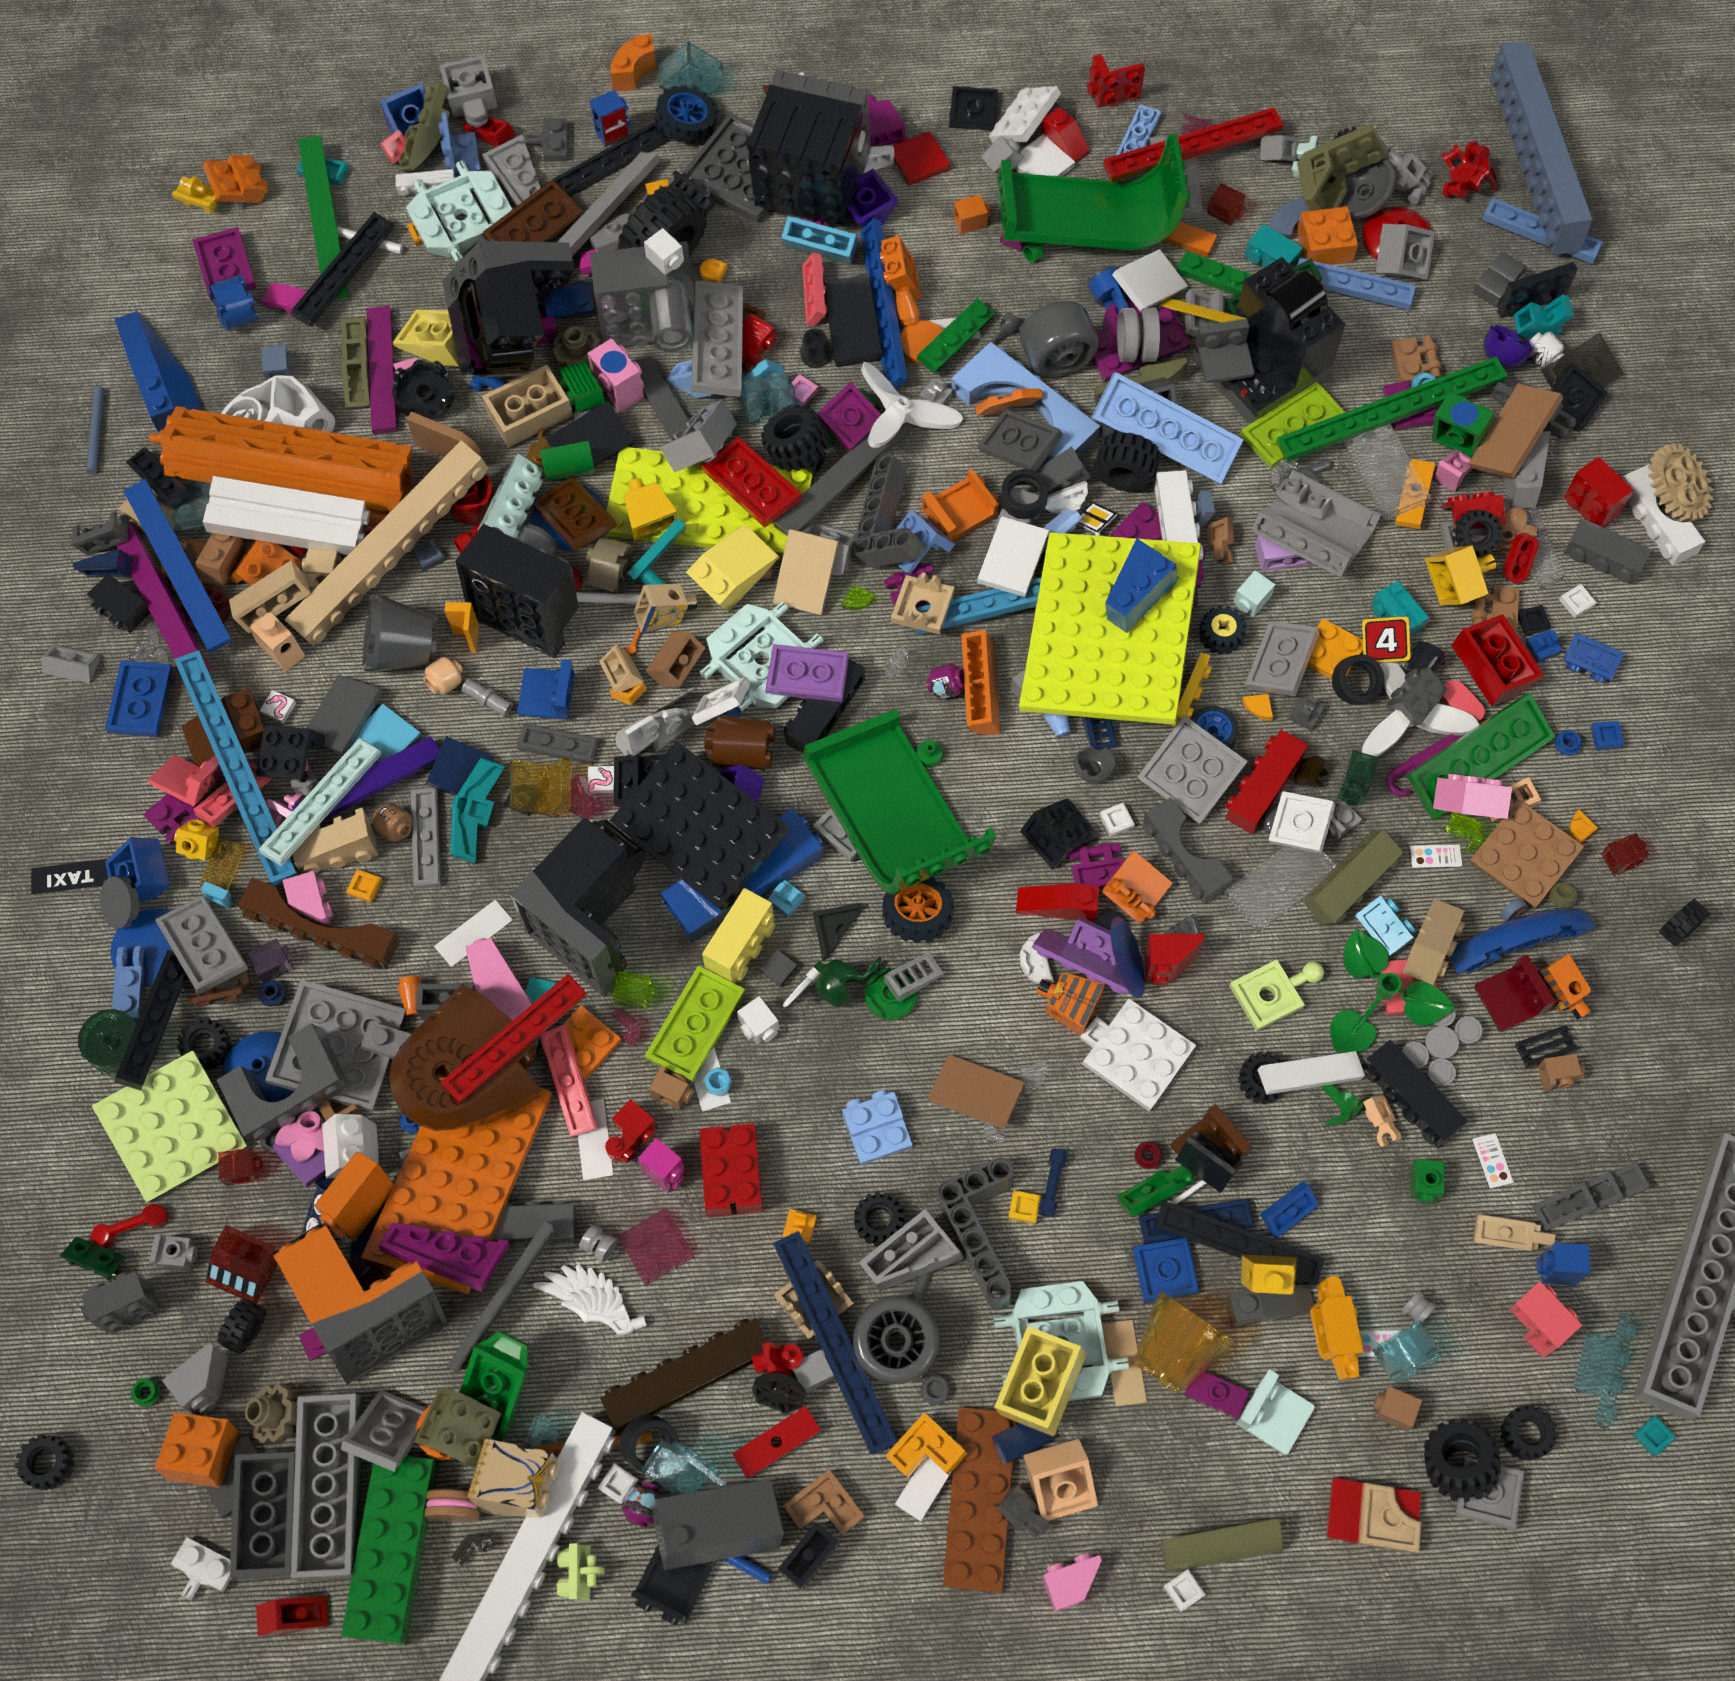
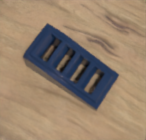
M114 550L74 562L73 568L87 577L106 576L108 573L111 576H128L131 574L133 558L122 550Z
M1081 717L1090 746L1093 745L1097 750H1101L1104 747L1109 749L1117 747L1111 719L1102 718V723L1092 724L1091 720L1100 718ZM1105 727L1106 732L1094 734V729ZM1108 737L1109 742L1096 744L1095 739Z

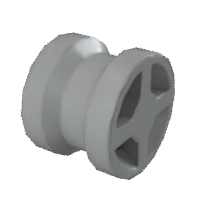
M1419 1290L1401 1311L1413 1317L1414 1323L1419 1326L1437 1305L1433 1301L1429 1302L1426 1300L1424 1293Z

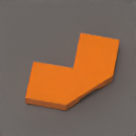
M1039 388L1018 389L1012 391V395H1006L1005 397H998V395L989 397L975 407L976 414L997 415L1010 406H1030L1043 398L1042 390Z

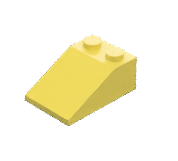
M415 310L393 341L394 347L431 362L439 361L443 366H459L448 310Z
M744 524L703 553L686 573L720 606L729 612L780 557Z

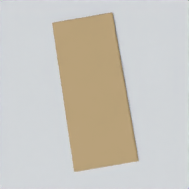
M1133 1320L1102 1324L1107 1358L1111 1360L1127 1357V1363L1129 1364L1128 1370L1112 1371L1110 1374L1115 1405L1124 1406L1146 1403Z

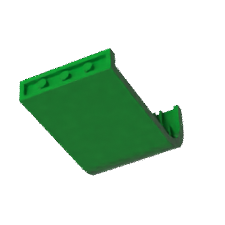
M1167 135L1162 156L1150 172L1128 181L1112 183L1111 180L1013 173L1011 171V162L1009 160H1001L997 183L1003 239L1008 241L1125 250L1141 249L1162 241L1175 230L1181 220L1185 205L1188 206L1190 202V191L1186 188L1187 175H1184L1185 161L1181 160L1182 145H1179L1177 135Z
M897 709L805 745L802 757L867 871L877 885L889 894L898 893L989 853L996 839V834L992 828L986 829L985 835L976 840L973 835L969 838L963 832L899 725L901 716Z

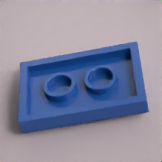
M121 660L105 726L107 733L146 737L159 736L174 670L171 664Z

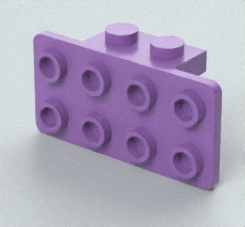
M1080 916L1070 938L1050 929H1044L1034 941L1032 948L1040 956L1048 959L1053 958L1061 962L1062 966L1069 970H1078L1086 974V977L1094 982L1101 981L1109 985L1117 993L1130 994L1120 977L1114 960L1110 930Z

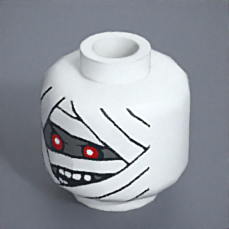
M1539 332L1530 340L1535 346L1530 357L1541 368L1546 366L1551 368L1564 356L1562 353L1564 345L1552 332H1546L1543 335Z

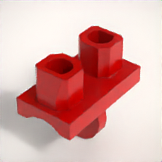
M767 1342L762 1344L764 1352L752 1355L756 1373H779L792 1378H796L793 1370L799 1368L804 1360L803 1350L794 1344L781 1346Z

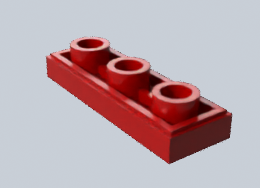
M804 1406L733 1452L732 1455L748 1480L819 1434L821 1429L807 1407ZM774 1439L782 1441V1445L778 1448L773 1447L771 1444Z

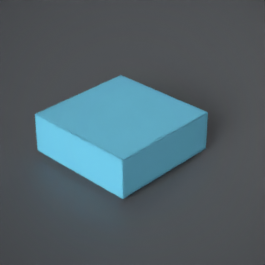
M206 881L201 887V892L207 900L226 908L232 907L235 900L229 891Z

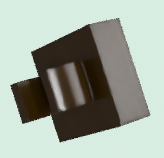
M1318 755L1302 759L1292 781L1299 786L1309 784L1313 788L1322 787L1323 783L1318 780V777L1327 776L1328 774L1327 770L1323 768L1325 760Z

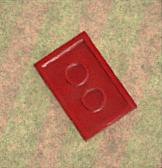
M1338 1478L1331 1479L1326 1539L1358 1544L1362 1482ZM1394 1488L1395 1500L1400 1509L1408 1517L1419 1521L1421 1492Z

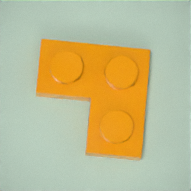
M924 1412L886 1454V1457L909 1478L927 1456L949 1475L968 1453Z

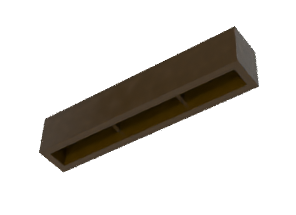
M749 1318L743 1319L733 1326L734 1330L726 1334L723 1331L718 1332L708 1338V1343L700 1347L693 1345L682 1352L683 1356L675 1360L668 1358L656 1365V1370L648 1374L646 1371L640 1372L630 1378V1383L622 1387L618 1384L607 1389L604 1392L605 1396L601 1397L600 1400L616 1433L619 1434L624 1431L626 1426L638 1416L646 1414L655 1415L752 1365V1355L764 1352L762 1344L767 1343L756 1318L751 1321Z

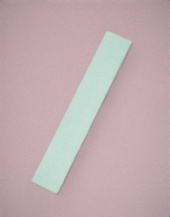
M359 738L259 848L260 854L282 866L381 756V751Z

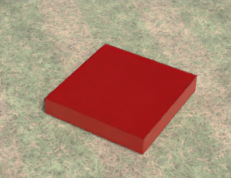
M931 131L892 145L894 148V162L909 186L950 170L951 164Z

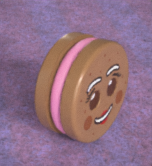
M437 1489L427 1492V1508H425L424 1517L429 1520L451 1523L476 1522L479 1520V1511H477L478 1507L467 1497L469 1491Z

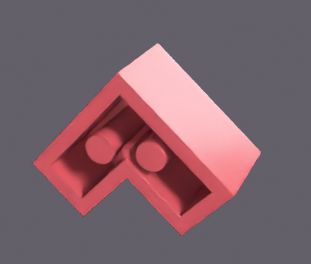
M1538 1282L1509 1310L1529 1330L1523 1338L1542 1358H1545L1561 1346L1582 1324L1578 1321L1577 1314L1571 1308L1564 1307L1557 1299L1556 1292L1550 1286Z

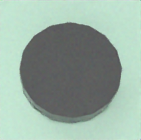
M125 876L109 877L104 882L100 893V906L103 917L108 925L115 929L130 927L132 920H136L139 913L138 892L136 888L131 887L129 883H132V881Z

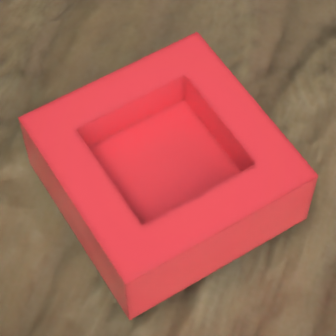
M397 130L380 142L379 145L391 163L394 164L399 161L406 141L400 130Z

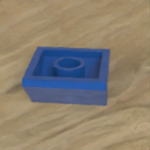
M422 82L379 101L385 122L392 134L400 130L405 138L407 129L412 125L420 123L418 117L425 103V89Z

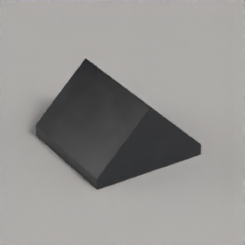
M1198 1130L1188 1137L1175 1161L1219 1193H1222L1243 1164L1242 1161L1235 1156H1231L1224 1148Z

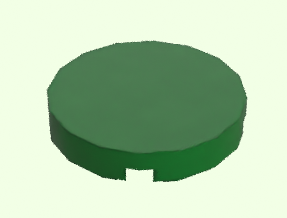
M883 968L875 972L867 980L864 990L865 1003L869 1011L877 1018L886 1021L900 1020L908 1016L915 1008L918 999V992H915L901 1002L896 1000L884 982V975L894 970L891 968ZM907 973L906 977L910 983L915 982L912 976ZM901 978L897 980L902 988L906 986Z

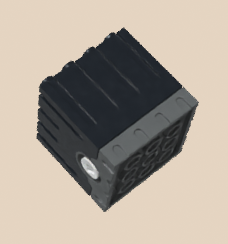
M776 69L747 142V150H750L748 158L755 206L844 226L849 213V205H852L859 187L858 182H856L857 178H860V175L864 173L871 151L867 89H859L840 83L836 84Z

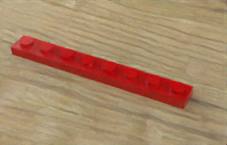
M1275 107L1178 136V143L1182 145L1181 160L1185 161L1282 131L1284 124ZM1166 140L1104 159L1103 167L1111 182H1117L1151 171L1162 156Z

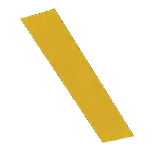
M1171 298L1158 305L1218 322L1247 319Z

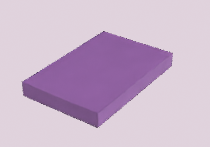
M773 644L765 689L766 694L842 702L849 652Z

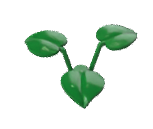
M1355 929L1344 947V967L1354 978L1362 979L1369 974L1372 979H1379L1375 988L1378 996L1362 1018L1353 1010H1344L1334 1016L1330 1024L1333 1049L1337 1053L1354 1051L1360 1053L1371 1046L1376 1037V1028L1371 1023L1366 1022V1020L1382 999L1390 1000L1398 994L1402 1001H1406L1403 1008L1406 1017L1412 1023L1420 1026L1436 1023L1454 1009V1005L1440 989L1423 981L1410 983L1406 988L1405 996L1403 993L1404 989L1401 987L1402 982L1398 975L1394 973H1380L1387 966L1389 959L1385 947L1376 939L1364 934L1359 929Z

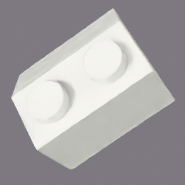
M334 1114L322 1124L326 1178H336L356 1151L379 1164L377 1127L374 1122L363 1115Z

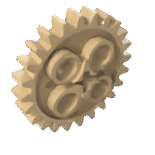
M1675 443L1668 444L1654 452V457L1650 458L1652 464L1648 466L1653 473L1649 474L1648 477L1654 481L1650 486L1656 488L1654 496L1660 497L1659 505L1664 504L1666 506L1665 512L1672 511V518L1678 517L1680 522H1694L1708 514V509L1712 507L1709 502L1713 500L1709 493L1713 489L1708 486L1711 479L1705 476L1708 471L1701 468L1703 462H1697L1696 454L1690 455V449H1684L1682 444L1678 446Z

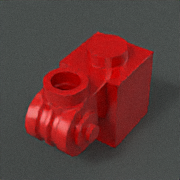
M632 1099L612 1118L614 1126L623 1134L621 1138L613 1136L606 1141V1152L611 1160L623 1161L627 1164L635 1157L637 1153L635 1148L639 1147L643 1142L645 1144L648 1143L656 1133L655 1129L657 1126L655 1120Z

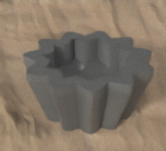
M1192 914L1170 927L1164 934H1198L1200 929L1197 915Z

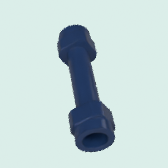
M1051 1149L1048 1162L1051 1165L1045 1196L1041 1199L1038 1212L1039 1215L1044 1217H1055L1058 1203L1055 1201L1061 1169L1065 1167L1067 1152L1061 1149Z

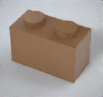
M211 534L195 562L201 581L225 587L230 575L246 550L241 537Z
M671 632L646 669V672L661 687L679 688L705 647L690 632Z

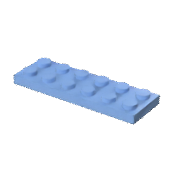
M1113 372L1091 417L1118 432H1130L1144 436V438L1151 440L1153 444L1157 445L1162 455L1218 484H1222L1243 441L1242 438L1116 372Z

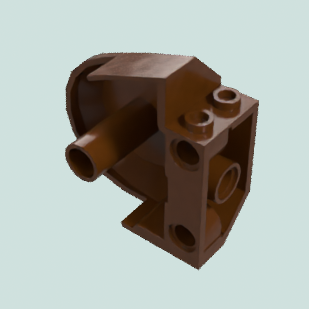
M461 984L411 1034L397 1051L391 1064L389 1076L393 1099L403 1115L415 1124L434 1131L455 1130L480 1120L485 1125L541 1097L542 1090L526 1072L536 1060L534 1056L536 1055L537 1042L534 1040L459 1105L441 1085L439 1078L447 1077L512 1022L507 1015L483 994Z

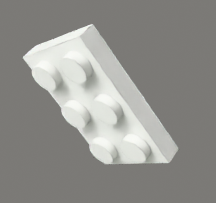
M1044 86L1022 89L989 135L992 143L999 136L1008 140L1012 138L1016 142H1027L1061 95L1058 87Z

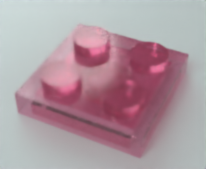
M667 1208L662 1209L618 1235L621 1244L645 1286L694 1258L693 1252Z

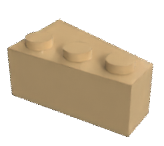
M1434 898L1402 973L1434 985L1437 975L1443 977L1449 963L1444 961L1446 955L1451 957L1457 944V942L1453 941L1454 935L1457 937L1461 935L1465 925L1461 918L1465 910Z

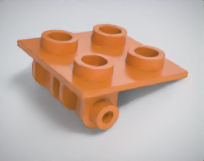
M1133 850L1101 892L1141 925L1146 917L1151 919L1155 915L1156 911L1153 908L1172 885V882Z

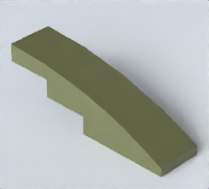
M365 317L341 319L343 358L341 364L346 409L369 407L371 404Z

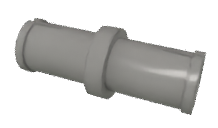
M468 678L462 687L463 693L478 700L481 706H488L503 717H507L513 708L512 702L505 700L495 694L494 689H487L472 678Z

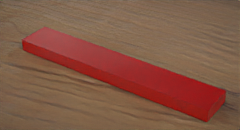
M568 973L441 1081V1085L460 1105L584 999L587 993Z

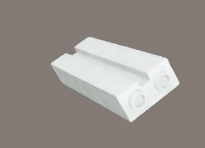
M213 476L209 492L210 499L206 505L203 524L206 532L302 548L334 550L339 554L349 555L365 538V534L362 532L364 525L368 526L370 511L366 510L365 501Z

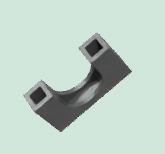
M310 1023L288 1037L301 1065V1079L296 1090L282 1101L269 1102L264 1097L253 1072L242 1066L217 1079L243 1137L254 1141L263 1140L271 1134L270 1131L279 1126H286L295 1120V1116L315 1109L320 1101L337 1096L342 1092V1088L349 1085L322 1028Z

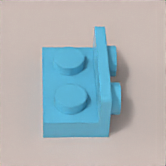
M1380 895L1355 916L1372 938L1379 941L1385 947L1388 958H1391L1407 944L1415 942L1417 937L1414 933L1417 930L1408 919L1403 921L1397 912L1400 911V908L1392 898L1387 900Z

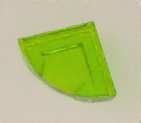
M853 585L841 603V608L853 611L864 609L875 601L876 595Z

